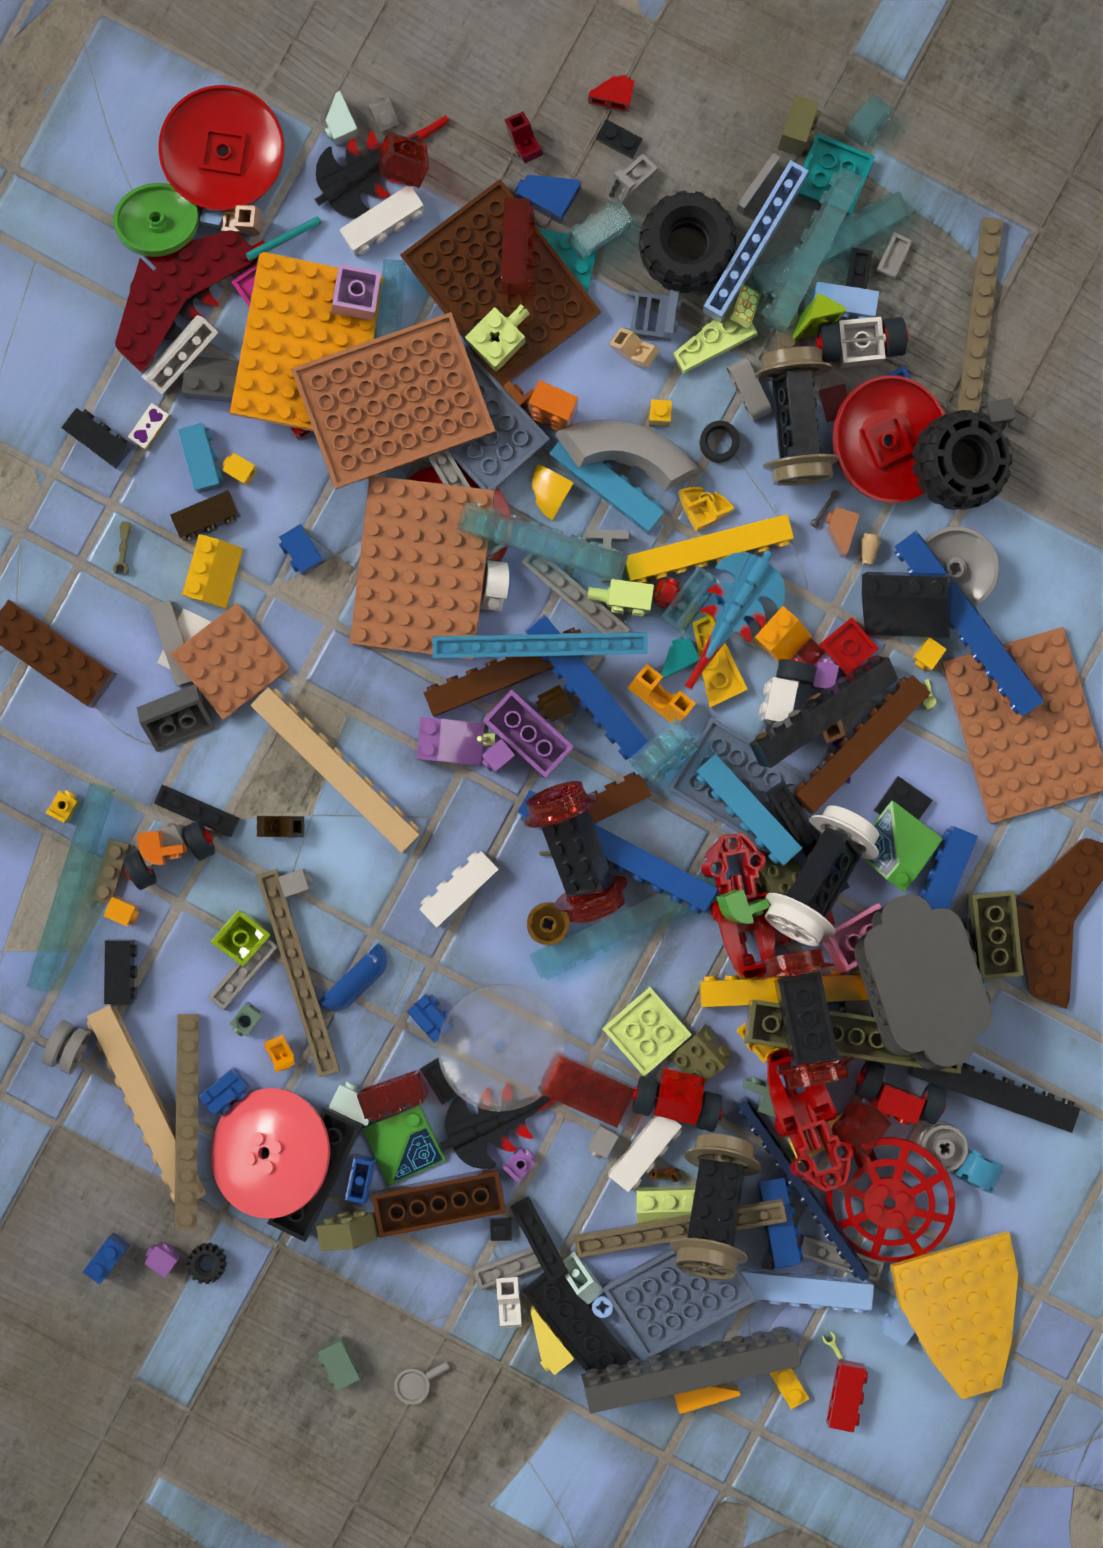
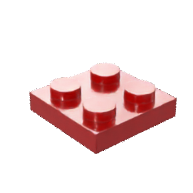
M853 617L848 619L819 644L831 660L839 666V669L845 676H848L854 668L860 666L879 649Z

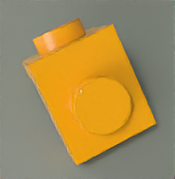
M284 1034L264 1042V1047L273 1062L275 1072L287 1070L295 1064L294 1053Z

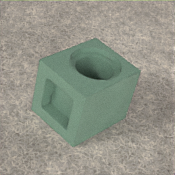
M247 1002L230 1022V1025L233 1026L232 1030L236 1034L247 1037L265 1014ZM243 1015L250 1017V1026H244L241 1023Z

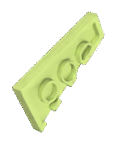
M736 300L732 303L721 323L714 319L710 324L708 323L704 326L701 332L693 336L673 353V357L683 374L757 336L758 332L752 323L746 328L730 319Z

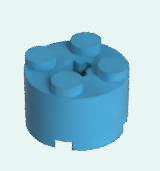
M968 1149L965 1162L958 1169L954 1170L953 1175L976 1188L981 1187L984 1189L983 1191L992 1194L1003 1172V1165L994 1160L984 1159L985 1155Z

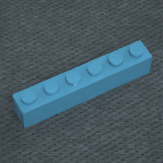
M560 441L549 453V458L645 533L649 534L663 516V506L654 499L650 501L645 497L647 494L641 488L632 487L629 484L630 480L623 474L618 476L612 471L614 468L606 461L578 468Z
M716 754L696 771L698 774L696 779L704 787L708 785L712 789L710 794L717 802L721 800L727 806L725 808L727 813L732 818L736 816L741 821L740 827L747 834L751 832L756 837L754 842L761 849L766 848L770 852L768 857L775 865L780 863L784 866L802 849Z

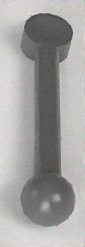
M837 490L831 492L830 499L817 517L811 520L810 524L812 527L818 526V521L830 504L839 497Z

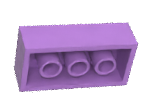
M510 690L483 720L489 728L545 779L574 748L569 741L513 690Z

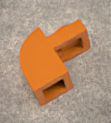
M162 830L137 834L139 851L143 858L152 864L165 865L167 864L166 856L170 860L182 858L181 853H187L186 844L165 847Z

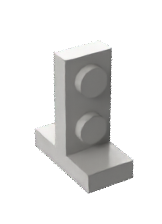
M642 154L624 171L619 169L614 173L604 196L620 210L625 205L628 197L655 174L658 168Z
M586 529V541H603V544L598 545V557H602V565H598V577L602 578V583H610L611 542H628L629 530Z

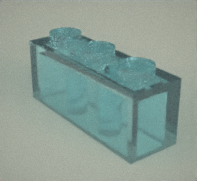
M620 200L613 204L609 202L601 209L600 213L597 215L593 213L588 216L585 223L574 225L569 230L570 234L567 242L578 257L583 260L630 229L634 218Z
M698 566L661 618L672 628L684 634L700 612V609L703 608L713 593H708L707 589L719 584L716 577Z

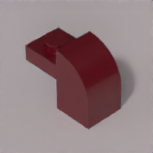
M524 111L504 119L512 144L524 164L543 156L542 149L534 137L531 123Z

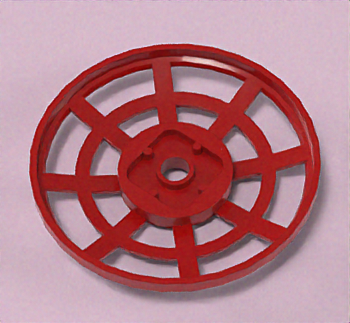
M899 1137L871 1138L853 1146L852 1157L858 1154L864 1166L860 1167L853 1174L848 1184L836 1188L845 1193V1209L848 1218L837 1221L832 1205L833 1190L826 1191L828 1214L852 1248L862 1255L884 1262H901L925 1255L933 1250L948 1233L955 1212L953 1183L941 1161L920 1144ZM882 1145L901 1147L898 1160L878 1159L872 1162L866 1149ZM909 1150L927 1159L936 1168L938 1173L927 1179L916 1167L906 1162ZM894 1166L895 1171L893 1177L886 1176L880 1178L875 1168ZM904 1170L912 1173L921 1183L911 1188L905 1181L901 1180ZM867 1172L872 1181L867 1190L864 1191L854 1187L858 1179ZM831 1176L828 1179V1185L830 1186L833 1185ZM941 1181L944 1182L948 1194V1214L935 1212V1196L932 1186ZM926 1191L928 1196V1210L916 1207L915 1196ZM851 1195L864 1200L865 1211L856 1215L853 1214ZM892 1198L895 1200L896 1205L894 1207H887L884 1204V1200ZM913 1216L924 1218L925 1222L912 1234L907 1223ZM870 1219L878 1225L876 1236L867 1232L859 1223ZM931 1222L945 1223L937 1238L930 1245L922 1249L916 1239L926 1232ZM854 1226L862 1236L873 1242L871 1252L856 1245L846 1236L842 1229ZM899 1228L904 1238L896 1240L884 1239L887 1229ZM909 1244L914 1251L911 1255L901 1257L879 1255L882 1245L900 1246Z

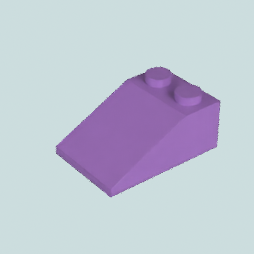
M420 717L417 759L481 765L483 742L478 741L477 737L483 736L485 724Z

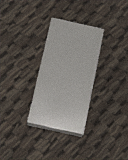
M894 232L876 272L895 280L913 240Z

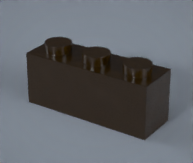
M229 490L170 514L179 538L183 541L187 540V542L197 539L198 535L203 532L208 534L218 530L217 526L224 523L225 525L237 522V518L241 517Z

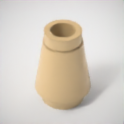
M864 533L863 538H861L862 563H875L882 543L880 541L881 535Z

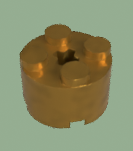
M543 902L536 905L530 911L527 919V930L534 941L542 945H555L561 942L567 935L569 918L566 911L560 905L553 902ZM545 918L554 921L551 929L542 926Z

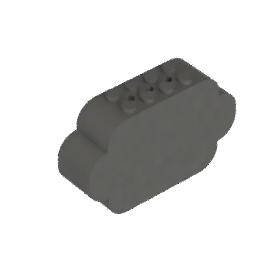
M913 894L896 897L874 913L871 923L872 929L859 937L854 948L855 959L883 1045L890 1053L896 1056L906 1057L913 1055L921 1067L931 1071L963 1063L970 1058L974 1051V1036L987 1030L992 1020L991 998L989 993L985 991L983 974L976 965L977 956L975 951L971 950L969 932L967 929H964L959 916L951 910L944 908L932 910L925 899Z

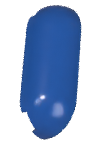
M378 943L318 1001L319 1004L330 1011H341L348 1008L385 971L387 956L382 946Z

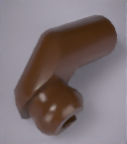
M676 1167L652 1169L649 1173L650 1178L654 1180L671 1179L672 1182H678L682 1177L679 1172L680 1170Z

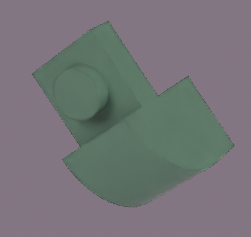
M753 1076L750 1079L744 1078L742 1083L744 1089L761 1094L756 1107L757 1111L776 1118L770 1099L767 1078L765 1084H762L763 1080Z

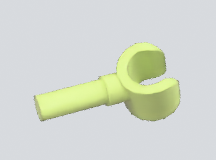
M930 679L924 680L925 687L931 693L927 696L928 698L922 701L925 710L932 709L936 705V699L931 691Z
M484 733L483 736H478L477 740L483 742L484 746H493L496 744V733Z
M830 1331L833 1336L831 1341H826L822 1335L824 1343L830 1345L837 1358L841 1359L843 1356L836 1346L834 1333Z

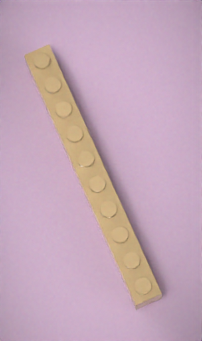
M268 687L250 706L382 835L403 853L420 836L417 832L420 828L412 820L407 822L402 817L404 812L397 806L393 808L388 803L390 799L382 791L377 793L372 788L375 784L367 776L362 778L357 773L359 771L358 767L351 761L347 763L342 758L344 754L336 746L332 749L327 744L330 740L321 732L317 734L312 729L314 725L306 717L302 719L297 714L299 710L291 702L287 705L282 700L285 696L278 689L272 690Z
M111 1004L88 1015L87 1025L98 1039L96 1043L101 1052L104 1051L107 1057L105 1059L106 1065L109 1070H113L116 1076L115 1083L120 1090H123L126 1096L124 1097L125 1104L129 1109H132L135 1115L133 1116L134 1122L138 1128L141 1127L144 1133L142 1136L143 1141L147 1147L150 1146L153 1152L152 1159L156 1166H160L162 1180L165 1185H169L172 1191L170 1195L175 1203V1127L115 1004ZM197 1174V1199L206 1194V1191Z

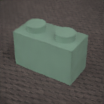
M344 1336L320 1347L319 1355H317L318 1361L322 1367L325 1366L328 1372L327 1379L331 1386H335L337 1391L360 1380L362 1372Z

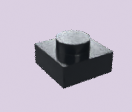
M490 1218L491 1241H512L511 1218Z

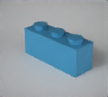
M203 423L178 429L194 490L197 493H202L222 487L221 481L224 480L221 468H217L215 462L218 460L216 449L212 448L210 440H213L210 428H206Z

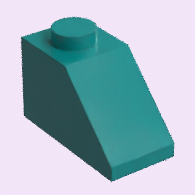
M681 636L672 641L673 645L669 647L661 671L663 676L661 680L699 661L700 657L689 637L684 639Z

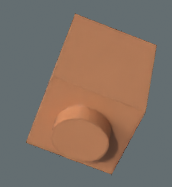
M835 507L832 512L829 511L825 523L828 526L826 530L839 555L845 557L848 553L860 514Z

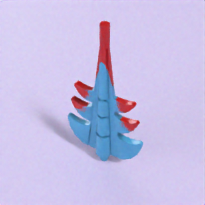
M766 550L762 558L747 552L732 553L724 557L716 565V569L726 571L732 575L735 582L734 584L719 583L707 589L708 593L721 597L725 604L724 606L710 605L700 609V612L710 615L717 622L694 671L685 684V687L688 689H693L704 669L733 632L743 637L746 642H751L750 628L743 620L745 616L753 618L760 627L765 626L766 615L762 604L758 601L760 597L770 600L778 610L783 606L785 584L780 573L769 563L773 556L771 552Z

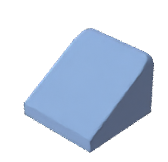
M203 209L199 221L200 224L205 227L221 230L223 211Z

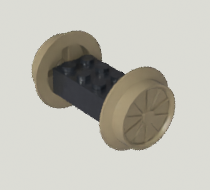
M791 347L764 354L762 356L763 369L755 373V378L762 381H772L779 459L765 463L763 468L772 471L773 483L778 486L813 484L832 479V465L840 460V456L819 454L821 443L818 440L819 422L815 412L817 400L814 397L813 391L815 386L814 376L829 372L832 369L831 364L822 361V351L818 347Z
M703 1134L696 1138L695 1148L685 1152V1159L690 1164L698 1167V1174L687 1238L674 1239L669 1245L670 1249L677 1253L675 1266L681 1271L703 1278L727 1280L735 1278L737 1266L747 1262L748 1256L746 1253L733 1246L744 1176L755 1175L761 1171V1164L754 1159L755 1147L748 1141L724 1134Z

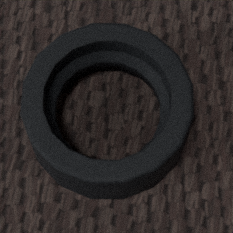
M714 421L708 424L701 433L699 441L700 450L712 462H725L731 459L737 452L740 437L737 429L729 422ZM718 429L728 432L732 439L730 449L722 454L714 453L707 444L709 434Z

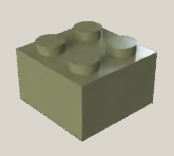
M795 95L778 150L800 157L804 150L808 151L821 111L817 110L819 102Z
M364 1209L350 1214V1211H343L337 1213L338 1217L325 1218L324 1223L316 1226L320 1250H351L380 1238L375 1212L367 1213Z

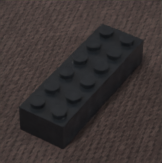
M327 1104L323 1108L320 1117L324 1122L329 1137L330 1160L322 1186L312 1200L300 1210L284 1217L269 1218L267 1224L303 1242H306L363 1127V1124L330 1109Z

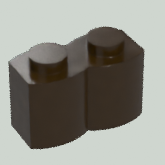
M560 685L537 695L538 701L535 703L544 719H549L551 723L574 711Z

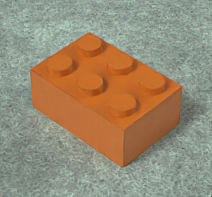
M539 380L529 401V416L539 425H543V423L550 425V429L555 432L570 426L578 411V397Z

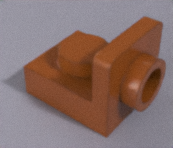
M509 381L503 386L521 408L529 407V401L534 392L533 389L525 396H522L523 391L517 384L512 385Z

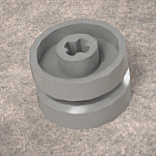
M65 1020L60 1021L46 1045L42 1063L50 1067H54L59 1063L60 1071L71 1075L76 1070L86 1051L91 1032L83 1028H78L74 1032L72 1023Z
M937 1121L934 1125L928 1123L920 1130L917 1136L916 1143L931 1151L941 1161L947 1172L958 1169L965 1162L968 1155L967 1140L960 1130L945 1121ZM919 1155L931 1168L936 1170L927 1159Z

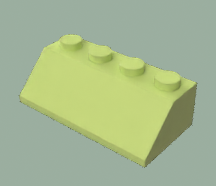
M696 1185L637 1187V1224L690 1215Z

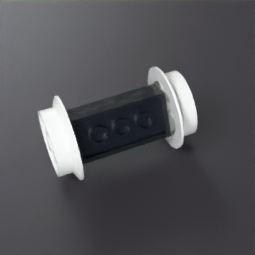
M827 806L822 815H814L810 818L809 822L820 836L813 851L808 855L804 867L799 871L795 883L789 889L787 896L778 893H768L766 895L770 905L765 915L766 920L775 929L789 938L813 947L819 945L823 936L831 937L835 935V928L826 918L859 859H876L879 855V851L875 846L879 838L877 829L858 814L838 806Z

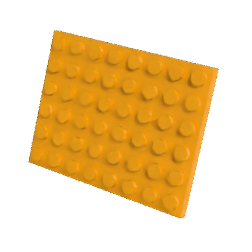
M267 252L259 254L230 415L313 431L291 368L373 340L385 277H380L374 319L371 321L331 313L338 267Z

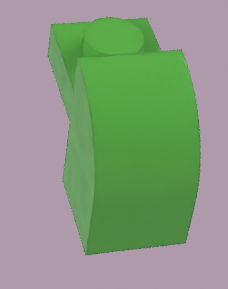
M733 890L716 897L723 916L730 922L737 924L754 923L753 917L763 914V910L770 907L768 899H758L748 903L744 890Z

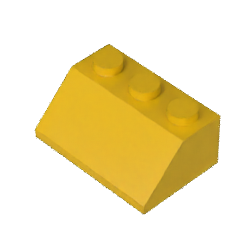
M199 534L182 595L192 600L227 609L243 548Z

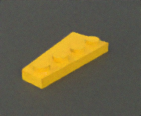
M710 615L692 623L699 657L716 624L714 618ZM724 643L702 672L709 708L748 690L726 643Z

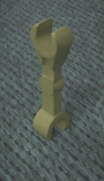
M122 521L120 524V537L122 538L119 546L120 557L119 562L113 566V571L118 574V567L120 565L124 566V575L129 571L128 565L125 563V555L128 548L127 539H129L132 528L129 522Z

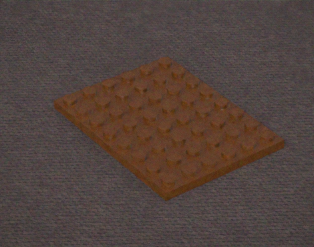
M501 179L400 254L403 261L444 314L452 313L458 332L465 342V337L494 307L507 318L520 304L524 306V310L525 308L530 315L517 326L518 330L525 336L526 343L497 372L469 346L484 368L502 387L509 381L512 382L601 314L600 309ZM494 337L491 338V339H492V342H493V341H496L497 343L499 342V337H497V338H494Z

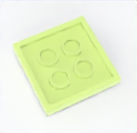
M650 986L602 1027L605 1033L643 1076L647 1075L692 1035Z

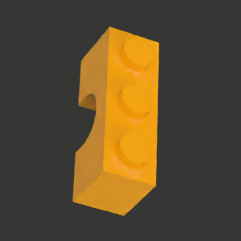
M646 664L627 689L673 726L677 727L696 703L680 690L677 694L665 691L660 683L663 676Z

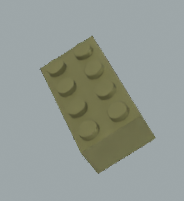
M1005 890L967 894L973 950L977 956L976 965L978 970L982 972L984 980L1023 976L1015 891Z

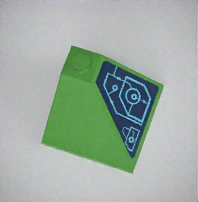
M891 800L872 824L879 832V838L875 843L879 855L876 859L864 860L884 878L904 892L920 873L943 838L895 801Z
M421 1102L362 1128L388 1186L446 1161Z

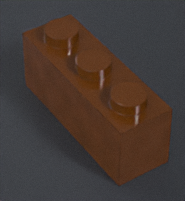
M635 772L624 776L625 781L619 784L613 781L605 785L606 790L599 794L595 790L585 795L587 799L583 802L587 805L594 824L652 796L641 773L636 775Z

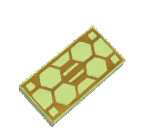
M743 285L737 295L730 319L748 328L752 323L761 294Z

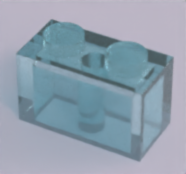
M873 93L849 123L845 134L863 148L868 143L873 144L879 136L877 131L880 127L885 128L892 119L890 113L893 108Z

